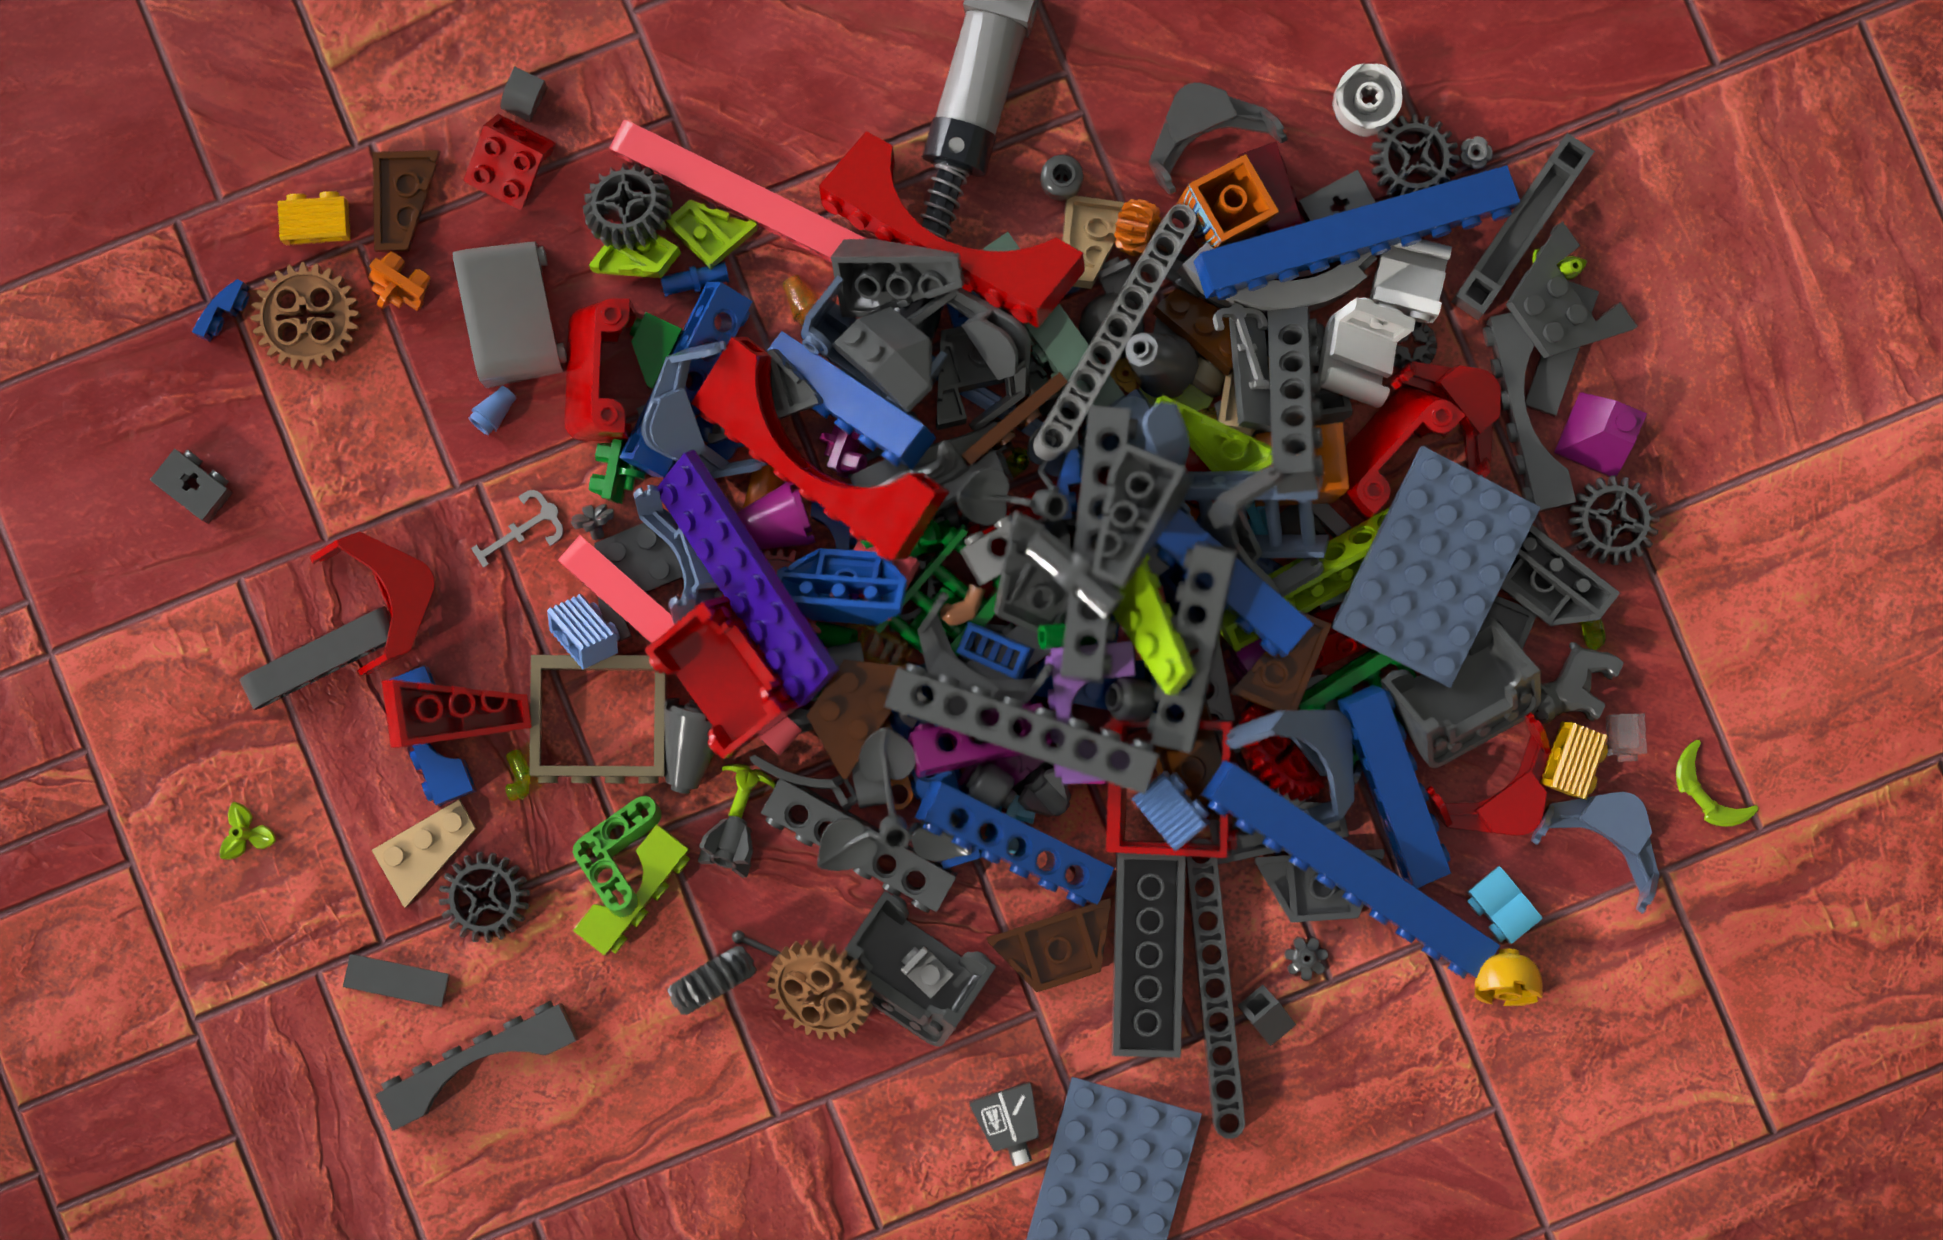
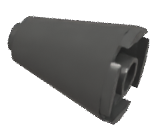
M1139 333L1134 335L1126 345V356L1136 382L1148 395L1154 398H1159L1162 395L1168 398H1175L1183 394V391L1190 384H1193L1199 367L1198 357L1194 348L1185 338L1172 333Z
M668 698L664 704L665 782L671 785V790L689 794L691 789L699 787L714 755V752L708 745V731L713 726L694 700H689V703L685 705H679L680 698Z

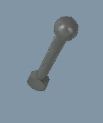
M736 930L732 934V940L735 943L743 942L774 957L781 953L746 937L740 930Z

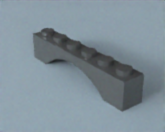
M1566 133L1451 303L1476 320L1483 316L1534 238L1595 152L1569 133Z
M1511 312L1490 317L1486 321L1487 327H1483V336L1486 346H1492L1494 359L1490 361L1491 370L1495 378L1500 380L1502 388L1501 409L1502 411L1507 410L1510 423L1506 424L1507 436L1510 443L1515 442L1518 454L1514 456L1515 469L1518 475H1523L1525 488H1522V498L1541 507L1538 513L1570 506L1576 502L1569 470L1559 463L1542 445L1533 430L1526 409L1524 395L1525 372L1530 354L1535 345Z
M549 1001L533 1009L535 1016L523 1021L521 1016H518L504 1023L505 1031L493 1036L490 1030L472 1039L475 1045L464 1051L461 1046H457L443 1053L444 1061L432 1066L429 1060L412 1069L414 1075L403 1081L399 1075L382 1083L383 1091L375 1095L392 1130L394 1131L427 1115L446 1083L460 1070L478 1059L491 1054L509 1051L531 1052L546 1056L579 1040L563 1004L554 1006L552 1001Z

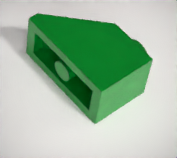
M645 312L642 319L638 317L635 320L630 336L633 337L631 342L646 385L650 391H653L665 358L671 355L683 330Z

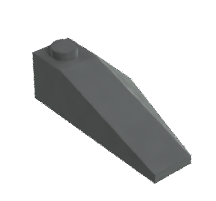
M844 239L831 256L834 278L838 275L843 279L838 293L842 317H864L889 307L895 308L899 306V308L908 306L913 301L925 297L929 299L964 286L959 253L877 239Z
M1127 443L1122 447L1109 472L1107 482L1109 487L1102 511L1104 516L1101 533L1098 535L1092 569L1094 576L1122 588L1128 583L1175 516L1192 485L1185 467Z

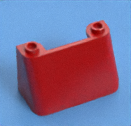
M605 299L578 309L569 319L565 428L575 440L612 442L613 439L627 442L632 433V425L625 423L626 416L622 405L613 399L600 398L602 343L619 344V337L622 332L632 328L636 320V310L630 299Z
M1402 387L1396 391L1345 447L1349 489L1340 499L1364 521L1372 518L1390 497V485L1386 478L1378 472L1387 460L1413 432L1419 438L1429 433H1439L1445 437L1466 415L1445 399L1418 388Z
M726 596L702 601L644 649L650 657L649 662L658 673L676 674L713 727L708 731V745L722 759L732 756L790 715L799 706L786 693L783 687L784 682L778 673L775 674L764 658L766 657L765 653L751 639L746 630V624L732 610L730 600Z

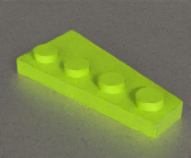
M1147 554L1125 587H1120V594L1124 598L1118 608L1114 610L1113 615L1166 695H1177L1195 671L1180 633L1174 632L1171 624L1172 612L1169 604H1163L1158 591L1161 584L1157 574L1151 573L1147 563L1150 560V556Z

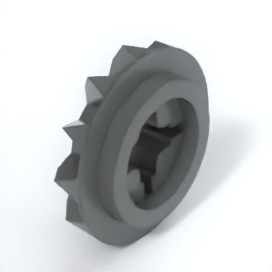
M1415 321L1414 331L1412 332L1415 342H1420V344L1424 345L1415 348L1412 358H1410L1407 347H1402V345L1396 346L1394 360L1396 368L1401 370L1411 361L1430 364L1433 360L1438 343L1434 330L1426 325V323ZM1410 334L1398 341L1397 344L1406 342Z

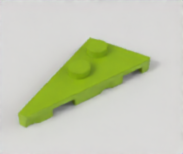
M1164 395L1156 399L1155 405L1161 402H1168L1178 406L1188 431L1189 446L1212 472L1260 471L1272 464L1271 446Z

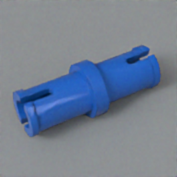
M725 261L717 264L711 270L707 266L696 268L694 265L690 266L687 271L665 275L660 278L665 297L689 290H694L695 293L700 292L707 282H729Z

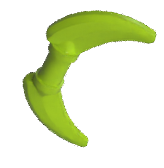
M1695 740L1689 744L1677 762L1676 782L1679 792H1686L1688 796L1691 795L1703 809L1702 811L1705 814L1704 820L1716 826L1730 827L1742 824L1754 816L1758 811V806L1756 805L1748 808L1734 809L1719 805L1702 789L1696 775L1695 760L1701 742L1700 740Z

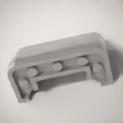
M536 241L453 252V261L478 379L485 388H491L564 372L562 363L567 362V354L564 343L558 344L554 336L542 278V267L548 266L544 246L538 247Z

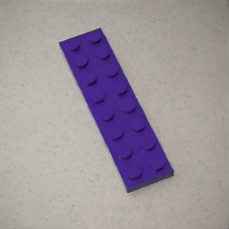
M696 451L684 452L657 486L660 499L695 550L696 555L710 573L715 584L723 595L729 598L732 610L746 624V630L751 639L765 653L766 657L764 658L775 674L778 673L784 682L783 687L792 701L797 702L799 705L797 708L809 703L839 669Z

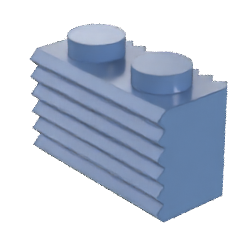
M578 594L577 597L573 596L571 600L567 599L565 603L561 602L559 605H555L553 608L550 607L547 610L551 634L553 633L557 641H560L561 646L563 645L564 649L567 650L568 654L570 653L575 662L577 661L578 666L580 665L582 670L618 653L617 640L620 639L616 626L612 622L606 623L602 618L598 605L595 602L589 603L582 594Z
M1165 771L1149 784L1146 794L1139 792L1132 800L1172 849L1177 851L1210 824L1206 818L1209 812L1198 799L1192 802L1184 792L1187 789L1186 784L1175 772L1170 775Z

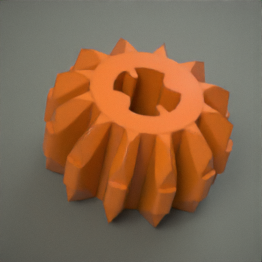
M1130 199L1123 204L1122 211L1118 213V220L1115 223L1116 231L1114 233L1116 238L1115 245L1116 248L1126 252L1128 255L1141 256L1161 222L1159 208L1153 203H1148L1149 201Z

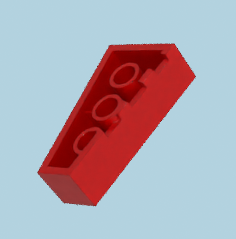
M393 679L382 681L391 748L532 728L526 694Z

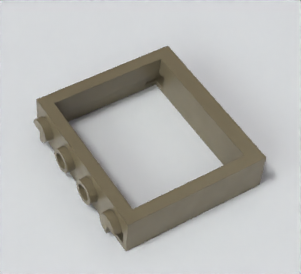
M531 655L530 720L532 728H530L529 776L538 777V783H558V777H571V783L586 784L592 783V777H605V783L624 784L625 777H638L639 784H658V777H665L664 704L667 699L668 675L658 673L651 666L648 655H613L583 670L571 655ZM543 670L655 671L654 766H541Z

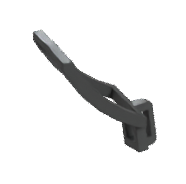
M755 754L750 757L754 765L779 779L810 788L832 789L845 812L858 802L856 793L849 780H845L841 775L833 779H814L784 771ZM844 782L852 795L847 799L839 786Z

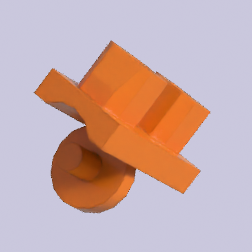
M390 251L381 261L375 257L371 262V272L368 279L375 283L372 291L380 296L377 302V306L385 309L390 303L401 308L403 303H406L418 311L424 303L425 292L430 284V276L420 269H415L411 276L406 278L400 274V271L404 268L405 261L402 257Z

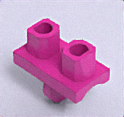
M834 425L832 433H821L819 440L827 444L824 456L829 457L827 467L837 472L838 476L848 478L849 474H855L866 468L867 458L863 454L857 453L861 443L858 440L860 435L854 431L851 435H848Z

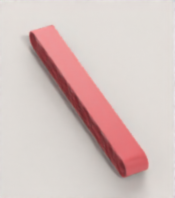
M623 120L609 148V151L634 165L637 163L642 169L649 167L653 170L654 174L660 175L662 179L742 219L755 221L759 227L831 262L832 254L844 239H866L630 121Z
M579 535L558 559L568 571L651 644L674 625L669 612L582 536ZM785 717L758 736V738L780 756L802 730L792 720Z

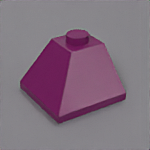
M1579 392L1554 454L1608 477L1611 475L1617 477L1635 444L1647 413L1616 400Z

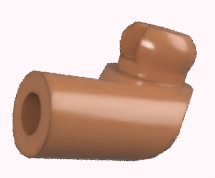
M970 584L964 601L952 605L948 603L941 608L940 616L942 620L946 621L949 625H959L975 618L986 590Z

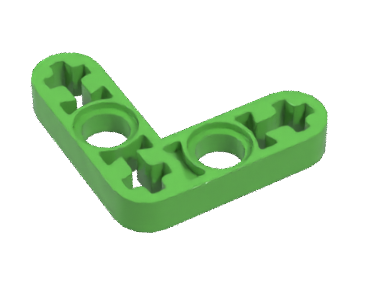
M640 796L632 800L580 837L573 847L574 858L605 906L618 917H626L632 914L638 905V898L612 857L659 823L662 813L660 807L648 796ZM646 808L649 815L643 818L641 811ZM631 818L635 826L632 827L627 820ZM620 825L625 827V831L620 838L610 839V832L614 827ZM590 847L598 858V861L595 863L587 856L586 850ZM605 869H612L613 875L611 879L605 883H599V874ZM616 889L623 895L625 901L621 905L618 904L617 898L612 893Z

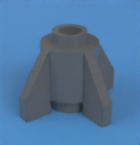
M1044 761L1038 768L1027 775L1025 779H1022L1012 788L1020 796L1017 801L1027 811L1047 817L1059 816L1070 806L1071 793L1069 792L1068 784H1062V777L1055 776L1054 764Z
M729 816L728 819L720 820L719 823L703 835L699 846L702 850L698 862L701 864L715 863L721 867L732 869L733 872L742 878H747L753 854L752 830L747 826L748 823L736 816Z

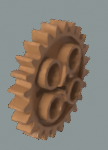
M301 262L299 272H296L291 265H287L288 275L284 276L276 270L277 281L275 283L268 279L264 280L269 288L268 291L257 290V294L263 300L262 302L252 303V306L259 310L260 314L251 316V320L260 323L261 326L255 328L253 333L258 336L264 335L258 343L259 346L264 348L271 345L267 352L269 357L273 358L280 353L278 358L279 364L284 366L291 359V368L294 370L298 369L301 362H303L304 368L307 371H311L312 362H316L323 369L325 358L336 363L334 354L336 351L347 354L343 343L355 342L348 334L350 331H359L360 329L356 324L352 323V319L361 317V314L358 311L351 310L359 302L356 298H347L353 291L350 286L340 288L345 280L341 275L332 280L334 272L332 269L327 268L321 274V266L315 263L312 270L309 271L307 265ZM321 292H328L330 296L329 302L323 307H316L314 304L316 295ZM290 293L295 294L296 303L294 306L288 309L282 308L281 301L283 297ZM305 310H308L315 316L335 313L334 318L328 319L309 317L306 324L299 318L277 321L278 315L304 316ZM321 325H329L331 332L328 338L317 340L315 336L317 328ZM295 326L298 331L296 338L289 342L283 341V331L287 327Z
M806 939L802 946L796 941L791 948L786 946L777 955L771 969L768 971V975L771 978L767 982V986L773 988L769 998L779 1000L774 1008L786 1011L783 1016L784 1020L790 1018L795 1020L793 1028L796 1029L800 1025L805 1026L806 1035L815 1030L819 1039H822L825 1032H827L831 1040H834L838 1033L843 1038H846L850 1031L856 1033L860 1025L863 1026L873 1008V1004L870 1002L874 997V993L868 991L872 986V982L862 980L867 971L855 968L859 962L857 959L850 962L846 959L848 951L845 950L839 955L836 953L835 944H832L829 949H825L822 940H819L814 947L811 941Z

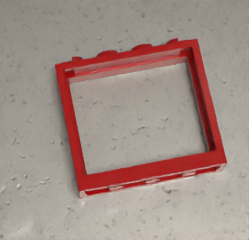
M1112 716L1110 717V730L1122 734L1120 741L1128 743V727L1148 728L1150 717L1144 722H1128L1117 720ZM1201 719L1199 730L1223 731L1222 762L1227 761L1240 768L1239 762H1234L1235 749H1231L1225 742L1230 740L1227 734L1235 728L1236 720ZM1108 782L1106 852L1228 858L1232 850L1237 849L1238 832L1232 829L1233 815L1227 813L1225 817L1220 815L1219 844L1186 843L1180 849L1174 851L1168 842L1125 840L1127 788Z

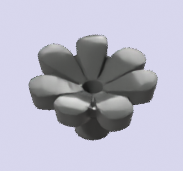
M607 504L599 505L595 510L592 505H588L582 508L583 514H576L571 518V524L575 529L584 528L586 532H590L593 540H598L604 537L602 525L614 518L613 509L607 508Z
M1297 937L1293 940L1295 949L1285 950L1284 957L1287 960H1292V963L1287 967L1290 974L1294 975L1300 971L1301 979L1309 981L1312 978L1313 971L1318 975L1325 972L1326 968L1321 961L1326 960L1329 954L1326 949L1318 950L1320 941L1317 938L1311 937L1308 943H1305L1302 937ZM1306 955L1310 957V960L1307 962L1304 961Z

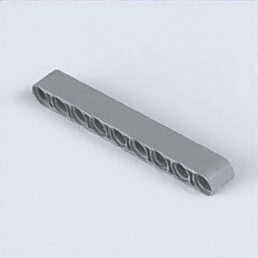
M1185 204L1173 206L1155 230L1069 378L1068 383L1037 433L1033 442V449L1040 459L1052 461L1058 458L1072 440L1087 414L1089 406L1094 402L1195 227L1197 221L1196 214L1191 207ZM1172 218L1179 219L1183 223L1184 229L1177 228L1173 224ZM1156 245L1164 246L1169 256L1160 254L1156 249ZM1140 272L1149 273L1153 278V283L1144 281ZM1125 299L1133 300L1138 310L1128 308L1125 304ZM1109 326H1115L1120 329L1122 337L1113 336L1109 331ZM1093 353L1101 354L1106 360V365L1098 364L1093 358ZM1077 381H1085L1090 387V392L1081 391L1077 386ZM1061 408L1070 409L1074 414V420L1064 418L1061 414ZM1044 436L1054 437L1058 442V448L1049 447L1045 442Z

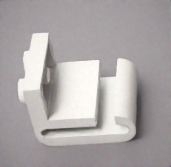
M1424 239L1408 247H1402L1401 243L1390 246L1391 250L1380 254L1369 299L1385 308L1398 309L1404 315L1415 318L1417 322L1433 323L1439 315L1442 304L1439 300L1452 246Z
M1356 297L1329 318L1325 327L1318 369L1321 388L1376 408L1381 407L1385 403L1390 388L1382 385L1383 377L1388 378L1392 375L1397 342L1414 331L1415 318L1404 315L1398 309H1388L1375 304L1371 299Z

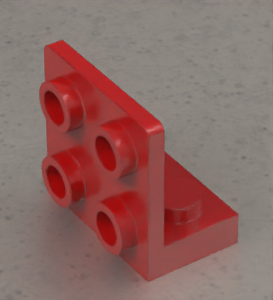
M496 114L483 126L464 176V182L521 210L526 204L541 163L553 153L556 142L500 114Z

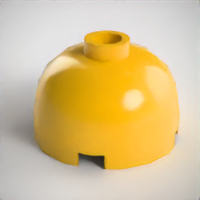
M1505 948L1499 950V954L1485 961L1478 977L1475 979L1474 997L1487 1004L1493 1005V998L1506 1000L1503 1006H1524L1538 1002V997L1542 999L1543 983L1537 965L1528 957L1519 955V951L1516 949Z

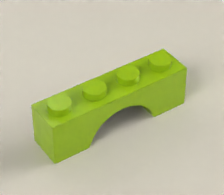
M656 824L636 850L643 867V879L636 893L638 905L635 911L626 917H618L606 906L593 904L573 931L604 956L608 955L610 951L616 954L628 940L624 934L629 927L633 925L637 928L649 913L645 907L651 899L654 898L658 901L670 885L666 883V880L673 872L679 875L688 864L690 858L686 855L690 849L660 825Z

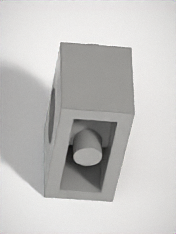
M1011 514L997 521V524H993L996 530L984 536L981 530L964 540L967 546L961 549L960 552L979 586L999 576L1002 572L1004 557L995 556L991 552L990 545L994 539H1001L1007 544L1012 522Z

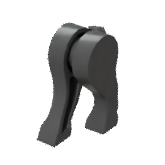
M995 419L977 431L932 444L912 470L902 463L896 467L887 460H883L855 473L850 477L852 485L877 487L896 481L909 473H925L949 492L933 518L957 503L958 491L968 478L978 470L984 468L996 469L1006 476L1008 483L1014 481L1004 453L1014 450V446L1010 440L998 451L993 450L991 447L979 457L981 459L969 466L966 464L967 461L961 455L1002 421Z

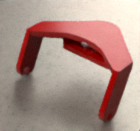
M1415 361L1406 364L1392 376L1391 386L1397 389L1403 384L1418 388L1451 402L1466 416L1459 424L1464 436L1466 468L1485 478L1491 472L1493 423L1500 418L1501 388L1495 376L1487 370L1462 365L1452 368Z
M359 531L335 540L311 555L310 559L312 564H315L318 561H325L344 551L373 572L391 615V622L384 654L357 670L359 676L362 677L365 674L368 675L380 670L410 652L434 590V576L430 568L422 561Z
M1529 712L1525 715L1530 738L1519 770L1513 780L1500 792L1480 802L1444 803L1432 786L1426 789L1432 809L1446 828L1519 836L1528 834L1538 827L1543 818L1547 796L1545 786L1541 785L1540 781L1543 778L1542 774L1545 772L1544 768L1547 766V761L1551 754V747L1544 727L1539 720L1535 719L1533 713Z

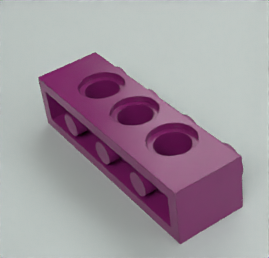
M1029 701L1027 704H1023L1022 708L1035 712L1037 706L1041 708L1043 706L1042 703L1032 705V702ZM996 708L982 712V720L986 725L995 726L999 722L1000 714ZM1020 717L1015 721L1014 725L1019 729V736H1029L1032 732L1031 721L1025 717ZM934 723L916 726L914 728L915 732H911L908 738L909 743L914 749L916 759L914 767L917 778L1024 754L988 741L985 744H977L971 739L970 735L943 726L935 727ZM1048 731L1046 735V740L1050 745L1052 740L1050 732ZM941 738L950 739L954 743L955 749L950 752L941 750L938 746V740Z

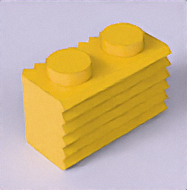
M335 191L319 193L320 198L307 199L306 194L287 195L286 200L278 201L277 203L280 241L284 245L350 241L348 200Z
M1562 721L1540 784L1575 798L1587 799L1588 794H1591L1597 785L1595 773L1598 764L1606 758L1608 752L1606 741L1608 736L1576 723Z

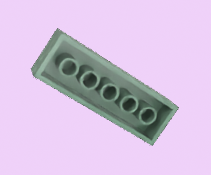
M1006 232L982 250L1010 251L1019 250L1020 248L1009 232ZM1058 304L1039 328L1030 323H1020L1029 334L1032 346L1031 355L1036 363L1043 368L1046 366L1051 372L1052 378L1061 372L1068 381L1089 345L1061 305ZM999 307L1000 310L1009 313V315L1013 316V314L1009 311L1003 309L1002 307ZM1093 353L1094 360L1098 364L1103 365L1096 354ZM1110 374L1092 405L1110 407L1114 401L1124 396ZM1077 381V386L1081 391L1090 392V387L1085 381ZM1088 410L1087 414L1085 415V417H1084V419H1083V421L1085 420L1087 424H1088L1089 410Z

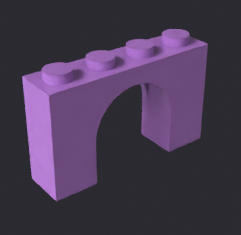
M1131 641L1108 643L1107 655L1113 656L1111 675H1105L1104 678L1137 675L1133 643ZM1098 644L1080 646V651L1087 655L1093 654L1098 649ZM1063 647L1050 648L1051 655L1045 656V664L1049 662L1054 665L1048 676L1053 675L1054 689H1048L1050 710L1056 709L1057 720L1068 723L1069 718H1073L1072 706L1079 690L1088 682L1062 679L1060 674ZM1052 728L1053 744L1059 743V747H1061L1065 742V735L1060 729ZM1087 739L1082 740L1079 744L1080 754L1088 759L1096 756L1098 751L1097 745ZM1116 750L1111 756V762L1115 768L1125 769L1130 764V756L1124 750ZM1054 764L1055 776L1062 777V784L1104 781Z

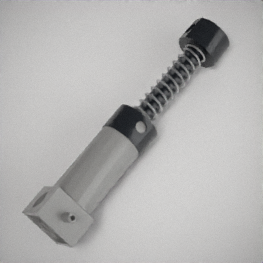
M964 0V22L936 116L932 120L922 154L924 160L933 164L938 169L937 176L931 177L935 181L933 190H927L931 193L929 202H924L927 205L926 213L920 214L924 218L922 226L948 241L946 235L953 232L951 226H949L950 222L957 219L953 214L954 210L960 207L957 198L964 195L962 189H960L961 185L968 182L965 177H983L986 174L996 140L995 134L1024 36L1028 38L1030 36L1040 0ZM925 297L911 302L908 306L902 308L898 306L893 309L906 319L934 297L929 299ZM944 305L915 326L932 343Z

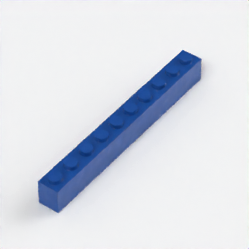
M1508 165L1204 251L1193 262L1206 299L1217 296L1218 300H1224L1237 294L1236 290L1248 287L1249 291H1255L1268 285L1267 281L1279 278L1280 282L1290 281L1299 276L1298 272L1310 269L1311 274L1328 269L1330 267L1329 264L1341 261L1342 265L1359 260L1361 254L1371 252L1372 256L1380 255L1391 250L1390 246L1399 243L1402 244V247H1408L1419 243L1423 236L1432 234L1433 238H1439L1451 233V228L1462 226L1463 230H1467L1482 223L1481 220L1492 217L1493 221L1502 220L1512 215L1511 210L1520 203V199Z
M1223 761L1202 793L1204 797L1211 801L1208 807L1224 817L1227 813L1236 817L1238 820L1235 825L1250 835H1253L1254 831L1264 836L1265 838L1262 843L1277 853H1280L1283 849L1292 855L1289 862L1305 872L1308 867L1317 872L1318 875L1315 878L1317 881L1332 890L1336 885L1345 891L1342 896L1345 900L1358 908L1361 904H1364L1371 909L1368 915L1386 926L1388 921L1398 927L1395 931L1397 935L1410 943H1413L1415 939L1424 945L1421 950L1436 961H1439L1441 957L1450 962L1448 969L1461 978L1465 979L1467 974L1477 978L1485 961L1494 956L1500 947L1499 944L1235 764Z

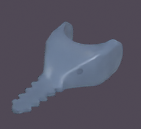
M1129 395L1120 397L1111 404L1110 407L1131 409L1132 419H1138L1136 439H1130L1129 445L1180 466H1185L1190 443L1186 425L1177 405L1161 402L1149 409L1145 399ZM1115 437L1118 445H1120V439ZM1184 498L1179 509L1196 522L1190 514V508L1185 504Z

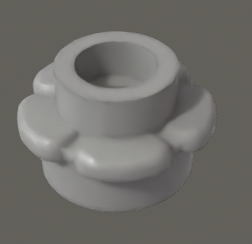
M1477 136L1473 139H1466L1460 148L1462 151L1460 154L1461 161L1466 166L1481 169L1486 166L1487 161L1491 160L1492 148L1487 145V140ZM1478 150L1479 155H1474L1473 151Z

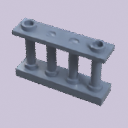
M1189 471L1188 475L1192 485L1185 496V500H1196L1199 503L1200 519L1202 521L1212 506V500H1216L1219 495L1259 471ZM1318 476L1319 490L1278 494L1275 486L1254 499L1265 501L1269 534L1255 535L1263 552L1259 558L1306 559L1325 557L1329 535H1315L1312 499H1318L1323 476ZM1278 500L1298 501L1302 535H1282ZM1244 505L1241 508L1247 518L1246 506Z

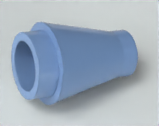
M501 386L496 392L471 409L473 413L469 416V420L481 432L489 435L492 431L498 430L512 403L517 398L509 389Z

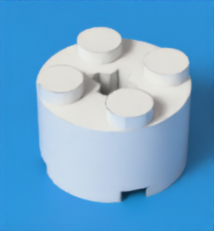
M1362 63L1353 66L1342 76L1334 93L1332 106L1337 120L1345 129L1362 137L1378 134L1380 130L1384 131L1394 121L1401 108V82L1390 68L1382 64ZM1363 96H1373L1372 103L1368 102L1365 104L1362 101Z

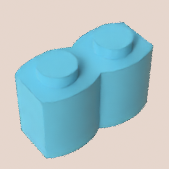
M1497 866L1467 891L1471 897L1467 900V903L1479 917L1483 913L1492 923L1488 928L1500 943L1506 940L1509 944H1512L1543 919L1500 866Z

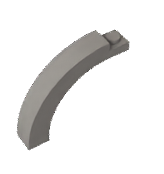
M1208 242L1177 270V273L1189 285L1203 295L1205 294L1193 261L1201 252L1213 249ZM1371 252L1361 254V258L1355 262L1345 265L1340 264L1332 270L1315 277L1286 282L1271 280L1267 281L1268 285L1255 291H1249L1248 287L1236 290L1237 294L1233 297L1218 300L1217 296L1210 299L1229 308L1235 303L1241 304L1244 308H1255L1263 312L1265 316H1268V311L1303 306H1308V310L1311 312L1334 303L1357 287L1368 277L1363 271L1377 258L1372 256Z

